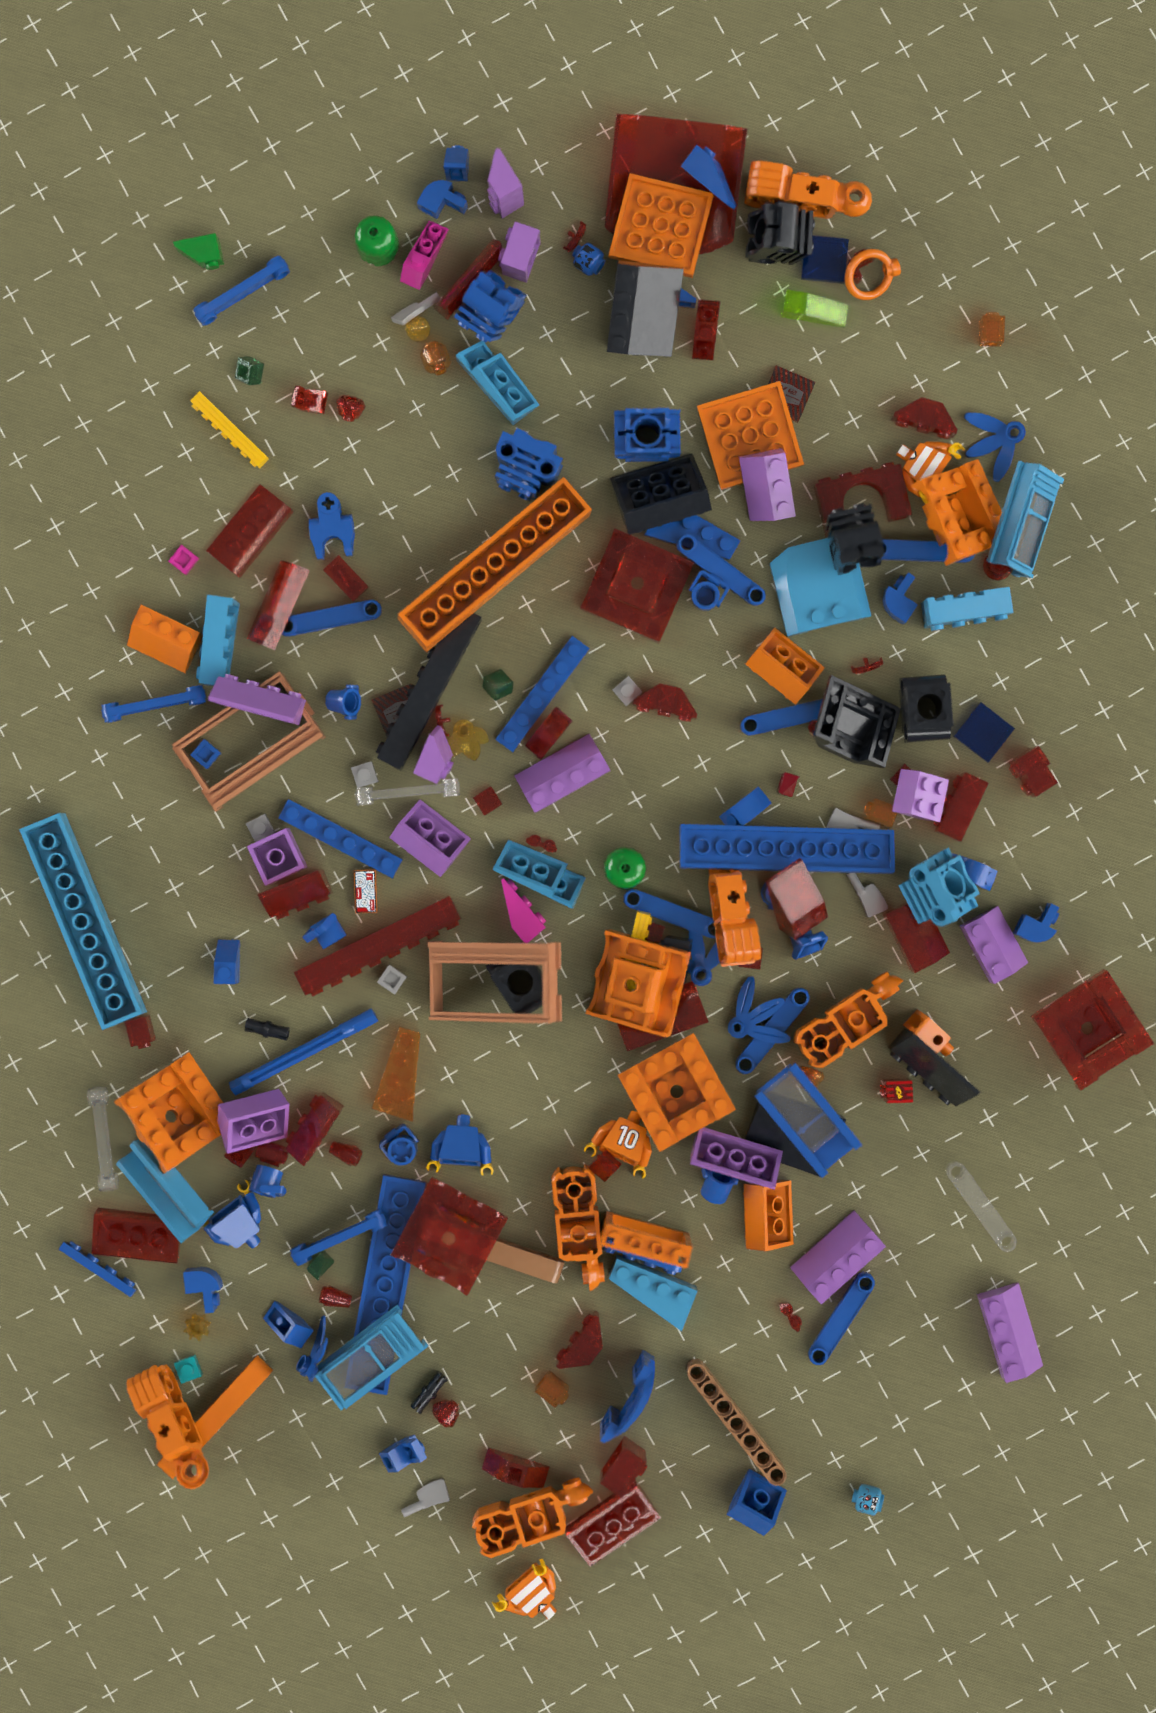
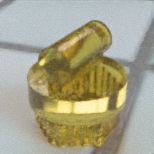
M416 316L406 324V333L411 340L422 342L430 335V325L425 318Z

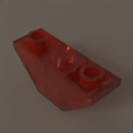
M698 299L692 359H714L720 301Z
M923 397L896 411L891 418V421L896 422L895 425L908 428V426H911L921 433H937V437L942 439L953 438L958 430L943 403Z
M660 683L634 699L633 706H637L636 710L649 713V709L658 711L657 715L669 718L670 714L679 716L678 720L691 722V719L696 720L697 718L695 709L683 690L678 687Z
M556 706L525 746L541 760L563 736L573 721Z
M596 1310L592 1315L589 1313L581 1323L584 1326L579 1332L575 1331L568 1340L571 1343L566 1349L562 1348L555 1357L557 1359V1368L564 1369L590 1365L602 1350L603 1340L600 1318Z
M492 1448L487 1449L482 1470L501 1482L521 1488H544L550 1468L548 1465Z

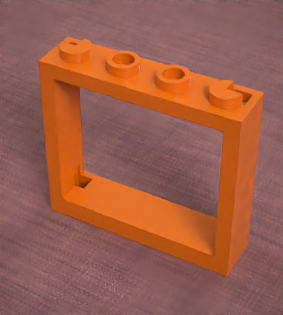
M606 1211L601 1228V1246L683 1268L688 1267L693 1248L689 1233ZM607 1236L614 1238L613 1244L606 1243Z

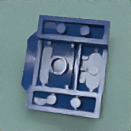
M642 1350L632 1368L633 1384L636 1386L624 1407L620 1411L610 1405L600 1423V1441L603 1443L624 1433L639 1417L649 1400L654 1384L655 1359L653 1355L645 1350Z

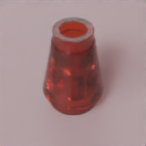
M333 1141L329 1149V1153L348 1166L353 1165L355 1167L358 1165L363 1153L359 1146Z
M331 1285L328 1287L323 1286L319 1297V1303L330 1307L349 1308L352 1300V1295Z

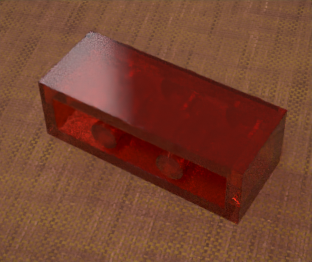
M967 772L957 775L952 784L955 788L952 794H948L944 801L945 809L941 816V821L934 822V826H936L935 832L956 842H962L989 783Z

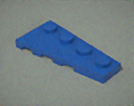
M697 515L667 523L660 527L647 529L644 535L676 544L680 536L689 534L726 560H730L740 543L739 539ZM684 538L681 541V546L691 549L692 544L689 539Z

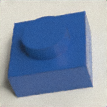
M203 739L191 753V756L203 767L209 769L222 753L206 739Z

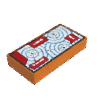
M354 870L355 913H378L376 870Z

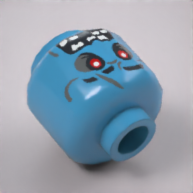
M861 1484L859 1490L854 1489L852 1502L856 1503L855 1509L858 1512L874 1516L877 1512H881L885 1495L882 1494L881 1489L878 1487Z

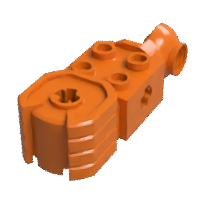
M762 160L751 162L744 201L750 207L761 208L765 203L776 204L777 202H785L798 205L799 210L804 209L806 212L814 211L813 217L825 219L832 218L835 212H841L850 217H859L870 209L872 194L864 183L858 181L843 183L832 180L831 177L826 175L812 177L805 172L792 174L793 169L782 163ZM857 194L860 200L853 201L849 195Z
M708 869V888L719 962L722 967L755 963V960H760L761 948L755 919H746L748 918L747 914H750L749 902L745 901L744 895L747 892L746 881L742 880V873L739 870Z
M887 971L872 980L873 986L868 990L860 988L825 1011V1018H813L795 1031L793 1042L799 1045L801 1053L809 1059L808 1064L816 1068H824L842 1056L846 1047L853 1049L886 1027L887 1016L877 999L881 997L882 1000H885L900 990L898 985L903 982V979L890 975ZM816 1038H823L824 1042H821L823 1044L821 1047L814 1045Z
M584 1164L583 1168L571 1166L562 1170L560 1167H557L551 1179L553 1202L556 1208L559 1209L555 1210L559 1258L564 1261H587V1263L582 1264L583 1285L589 1284V1291H592L599 1286L600 1282H605L603 1262L599 1263L598 1256L602 1254L598 1206H594L597 1201L595 1174L586 1164ZM573 1184L579 1186L576 1188L577 1191H572V1188L569 1189V1187Z
M166 1364L158 1367L153 1365L149 1369L142 1371V1373L129 1378L126 1383L128 1394L136 1412L143 1419H148V1428L155 1436L157 1450L165 1459L173 1461L176 1479L180 1485L187 1489L199 1488L208 1478L209 1465L201 1451L203 1441L188 1405L182 1398V1392L173 1371ZM193 1465H195L197 1469L196 1475H193L192 1473Z
M573 1478L562 1484L563 1489L555 1490L552 1486H548L510 1499V1504L498 1501L480 1507L476 1511L472 1523V1528L476 1529L477 1542L481 1547L480 1553L486 1557L493 1558L513 1551L519 1544H522L524 1548L563 1535L566 1529V1516L563 1505L576 1506L588 1500L587 1497L593 1493L592 1488L583 1483L581 1478Z

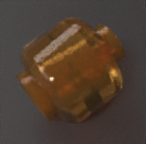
M432 341L423 346L420 358L425 370L435 375L444 374L451 365V358L447 347L438 341Z

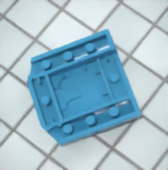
M831 538L788 547L770 562V569L787 637L871 617L859 563L856 564L857 568L851 572L838 575L830 553L829 542Z

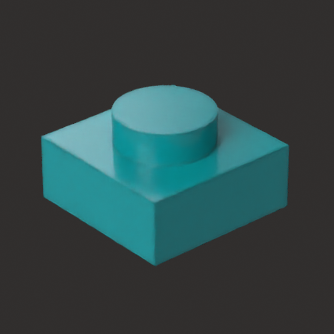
M196 1355L174 1363L181 1384L203 1375Z

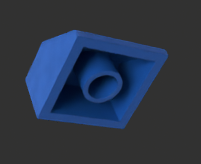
M749 1469L735 1492L726 1515L764 1536L775 1526L787 1490L781 1486L772 1485L765 1477Z

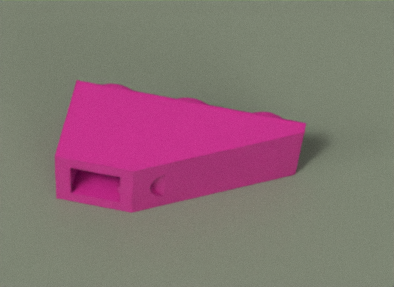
M430 220L428 221L403 263L400 282L418 290L421 289L449 229Z
M503 878L501 882L512 929L524 943H528L546 928L544 925L546 920L539 912L535 914L530 909L532 903L525 895L519 896L516 892L518 887L511 879L507 881Z

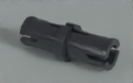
M247 1018L245 1023L246 1032L263 1035L264 1038L274 1037L287 1041L290 1034V1027L272 1024V1021L263 1022Z
M436 1372L428 1385L422 1387L420 1395L411 1403L410 1406L413 1409L421 1403L416 1410L417 1413L421 1414L428 1403L437 1397L436 1393L448 1381L445 1375L439 1382L437 1381L442 1375L441 1372Z

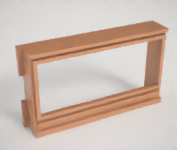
M280 671L259 685V687L267 689L268 685L274 687L281 683L287 693L289 691L295 692L284 674ZM299 692V694H301V698L306 700L302 693ZM307 701L302 713L307 721L305 724L211 788L184 750V747L239 711V709L226 707L172 744L173 750L185 768L191 771L202 787V793L215 812L223 808V804L317 740L326 738L313 719L312 715L315 712Z
M428 942L430 975L429 1020L546 1024L562 1021V995H557V969H561V942ZM442 963L542 965L543 1014L443 1011Z

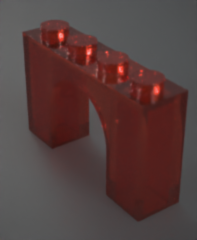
M894 462L882 464L880 469L873 470V467H868L860 470L859 474L852 475V472H847L839 475L838 479L831 480V477H826L818 480V483L814 486L825 537H828V530L825 528L828 514H831V511L835 509H844L843 502L846 492L859 485L870 486L879 492L884 502L888 523L909 518L912 515L901 464L894 465Z

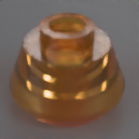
M799 1066L812 1084L818 1088L825 1078L823 1072L810 1067Z

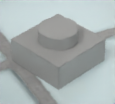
M629 676L612 689L625 706L629 705L642 693Z
M372 761L351 767L357 788L379 782Z
M266 814L246 823L255 842L275 833Z
M389 964L377 983L395 995L408 976Z

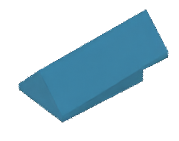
M480 341L456 355V361L512 425L539 406V403L501 353L494 356L485 342Z
M510 840L507 841L493 867L494 871L573 909L586 877L566 870L567 863Z

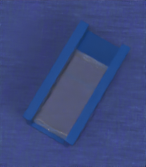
M796 1063L786 1066L757 1090L756 1099L821 1178L828 1174L827 1169L852 1148L857 1150L862 1146V1143Z

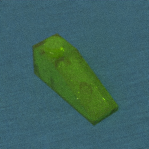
M787 289L781 317L845 327L849 305L814 294Z

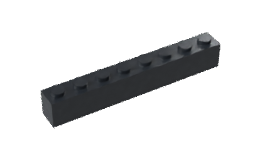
M473 613L439 641L436 648L432 647L427 655L429 661L426 667L421 666L417 674L419 680L416 685L412 684L406 695L409 698L406 704L402 703L396 713L399 716L397 721L390 724L386 731L388 737L385 743L381 741L376 750L379 760L402 771L482 622V617Z

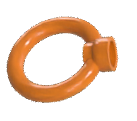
M867 249L858 253L851 259L845 271V285L848 292L860 300H872L879 297L888 289L893 277L901 274L899 261L897 258L890 259L885 252L878 249ZM865 259H879L883 263L882 269L885 275L883 281L874 290H859L853 281L856 267Z

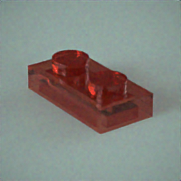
M339 555L323 569L353 602L369 588Z

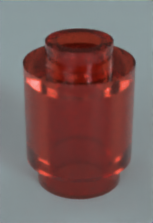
M269 1142L258 1145L255 1158H258L261 1162L280 1167L281 1164L285 1165L289 1152L286 1151L285 1146Z

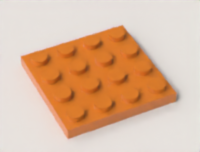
M630 173L609 251V258L683 268V276L693 278L714 194Z
M780 381L697 406L720 490L743 484L739 461L741 456L782 448L786 454L788 470L804 466Z

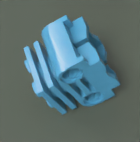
M949 848L937 852L913 867L909 872L910 879L898 885L918 924L931 919L934 924L944 926L955 922L959 917L978 906L974 897L980 893L975 883L969 878L961 856L953 857Z

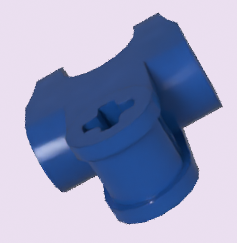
M323 493L317 500L319 518H312L308 521L310 539L314 546L316 558L324 560L325 544L332 538L342 540L346 556L351 557L354 552L355 539L352 514L342 515L339 499L332 493ZM328 500L334 503L329 510L324 506V504L328 503Z

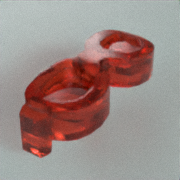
M580 221V227L576 234L571 231L568 232V235L573 239L567 246L563 247L564 250L570 252L575 249L586 231L585 223Z
M881 657L879 661L869 665L868 659L863 658L865 666L857 668L851 666V670L854 674L866 673L879 668L884 663Z
M438 705L435 708L437 725L442 727L447 737L450 735L446 733L443 723L451 722L450 717L442 719L441 708L443 705Z
M532 835L526 839V843L531 846L543 847L544 850L551 853L557 851L553 840L549 839L542 842L539 835Z
M781 1302L779 1304L780 1311L788 1317L791 1327L796 1332H799L802 1325L801 1318L798 1315H792L793 1306L790 1303Z

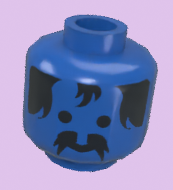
M585 243L583 246L578 245L572 254L574 257V267L587 276L597 275L606 261L604 260V253L591 243Z

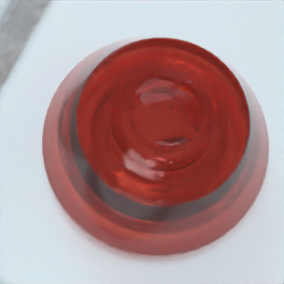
M342 395L336 400L338 414L342 416L343 420L354 422V419H358L366 407L363 400L353 396Z
M988 555L983 562V570L990 579L999 581L1011 574L1012 568L1003 565L1002 568V565L992 564L987 561Z
M444 1399L434 1403L432 1413L435 1418L446 1428H451L455 1425L459 1417L458 1410L460 1408L458 1404L452 1399L450 1401Z

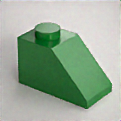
M216 233L173 241L174 247L179 253L203 269L214 270L219 268V265H224L220 241Z

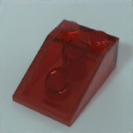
M797 859L766 881L778 927L794 940H797L828 918L825 902L802 859Z

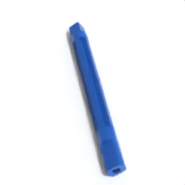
M370 1008L311 1041L229 1082L231 1091L236 1096L336 1042L378 1022L375 1012Z

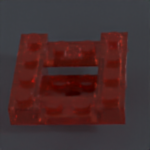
M614 528L607 549L598 565L580 610L608 620L659 644L694 562ZM634 578H641L643 580L644 586L641 589L637 590L632 587L631 581Z
M1104 969L1031 1015L1032 1020H1034L1047 1038L1055 1056L1064 1065L1073 1079L1075 1087L1080 1091L1099 1080L1098 1077L1133 1055H1138L1154 1044L1108 970ZM1085 1022L1092 1024L1093 1029L1089 1034L1082 1032V1025ZM1117 1035H1119V1037H1117L1116 1039L1112 1040L1111 1042H1109L1108 1044H1106L1105 1046H1103L1102 1048L1098 1049L1097 1051H1095L1094 1053H1092L1091 1055H1089V1056H1087V1057L1085 1058V1056H1086L1087 1054H1089L1090 1052L1094 1051L1095 1049H1097V1048L1100 1047L1101 1045L1105 1044L1106 1042H1108V1041L1111 1040L1112 1038H1114V1037H1116Z
M432 1176L391 1256L408 1262L428 1276L439 1279L468 1296L508 1220V1216ZM444 1233H453L455 1241L452 1244L444 1243L442 1239Z

